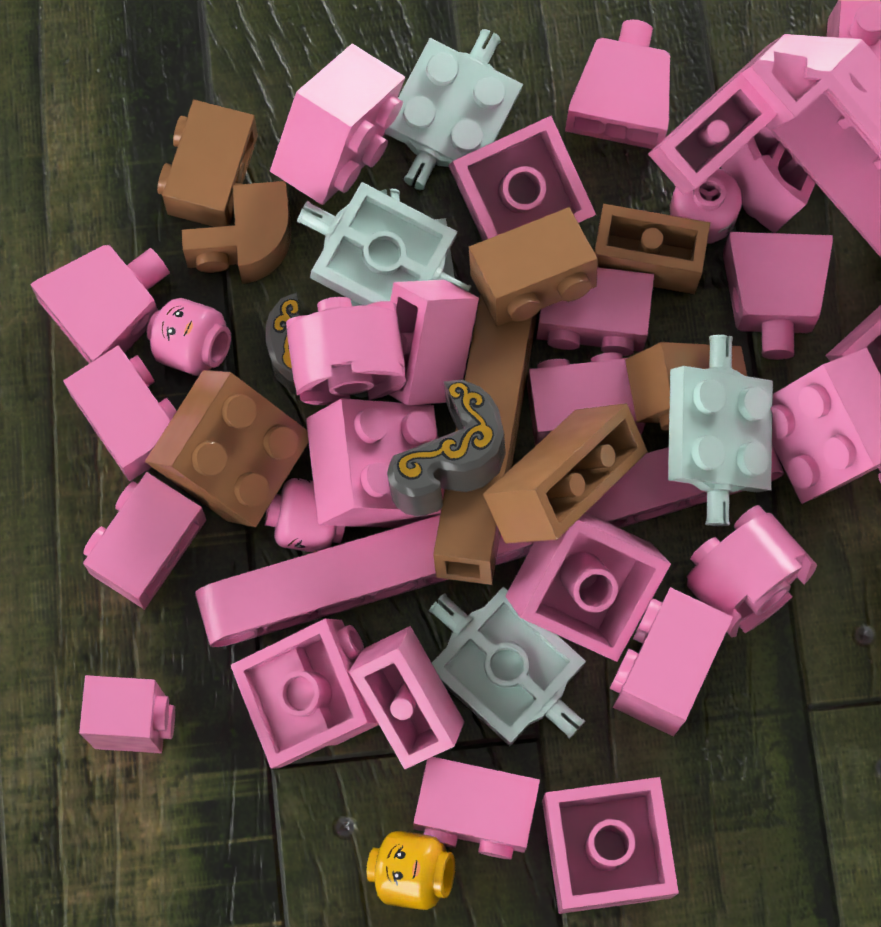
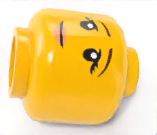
M394 831L385 837L380 848L374 847L369 854L367 879L369 882L375 883L377 896L384 904L428 910L436 906L440 898H447L453 886L455 875L454 855L452 852H447L445 845L434 836Z

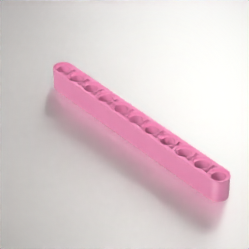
M772 445L771 481H774L781 477L784 471ZM669 447L646 453L586 512L618 528H622L707 502V492L700 490L690 483L668 481ZM742 490L731 492L729 495L741 492ZM440 515L223 579L198 589L195 592V596L210 646L223 647L449 580L436 578L433 553ZM500 534L495 565L527 556L535 541L505 543Z

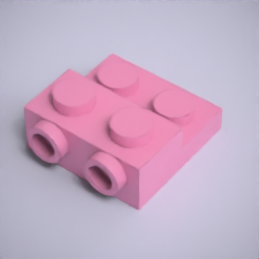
M325 618L230 665L271 769L284 767L321 748L338 745L379 725L349 673L358 655L364 648L363 642L356 629L351 625L345 627L342 620Z

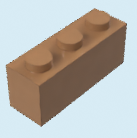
M628 404L574 410L483 493L505 543L558 540L648 452Z

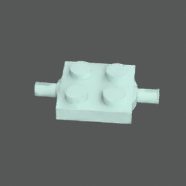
M482 29L470 54L458 52L429 38L398 99L403 101L402 108L394 122L385 130V134L405 143L417 155L407 175L404 177L405 183L409 186H412L420 169L422 171L416 180L414 188L423 190L435 165L449 167L448 165L452 161L496 141L523 86L522 83L496 71L488 64L497 45L501 41L496 33H493L486 48L483 49L489 38L490 30Z
M361 182L350 203L340 210L336 216L311 204L309 201L305 203L304 209L301 210L298 216V223H302L325 235L324 249L311 270L310 278L363 306L374 302L390 301L394 282L447 280L467 292L471 289V285H467L443 272L445 257L458 231Z
M711 335L709 336V368L700 369L681 366L670 369L668 481L690 483L700 490L707 492V518L705 525L729 526V493L738 490L750 492L771 490L772 412L770 408L773 401V381L744 376L737 370L732 369L733 337Z
M504 587L484 607L469 615L451 601L445 593L438 598V603L435 601L429 612L433 613L453 631L447 647L432 662L444 686L509 746L513 744L530 724L543 719L544 716L551 720L570 739L585 723V720L581 719L570 709L561 698L566 685L580 671L586 661L557 634L520 618L505 597L508 590Z

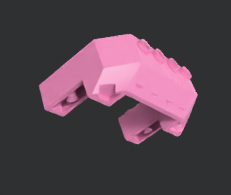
M784 34L767 45L648 153L652 160L684 195L699 187L766 126L881 257V59L862 39ZM881 305L825 355L830 362L867 348L881 375Z

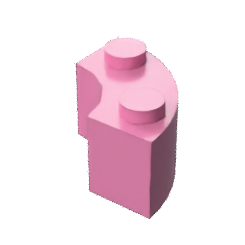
M766 126L721 166L722 170H725L736 180L741 190L742 205L746 213L758 220L773 233H776L806 206L815 186L813 179Z

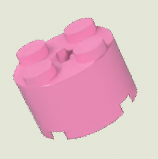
M332 297L318 302V312L297 316L286 321L296 394L300 396L302 402L313 405H330L341 398L351 399L350 395L368 391L369 400L392 394L406 385V368L396 304L394 302L380 301L366 306H352L351 299L348 297Z
M756 505L745 512L734 524L736 530L720 542L716 537L709 539L690 558L696 566L687 575L688 588L701 602L733 616L727 629L730 637L737 636L739 627L746 633L776 613L793 597L788 592L791 588L790 584L798 578L805 585L817 567L813 559L774 515L766 513L760 505Z

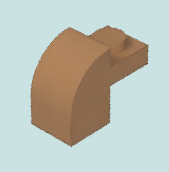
M285 181L232 185L235 213L234 226L181 230L183 253L187 267L197 268L201 272L214 273L228 269L229 265L238 264L242 284L260 280L272 273L284 260L291 243L290 207Z

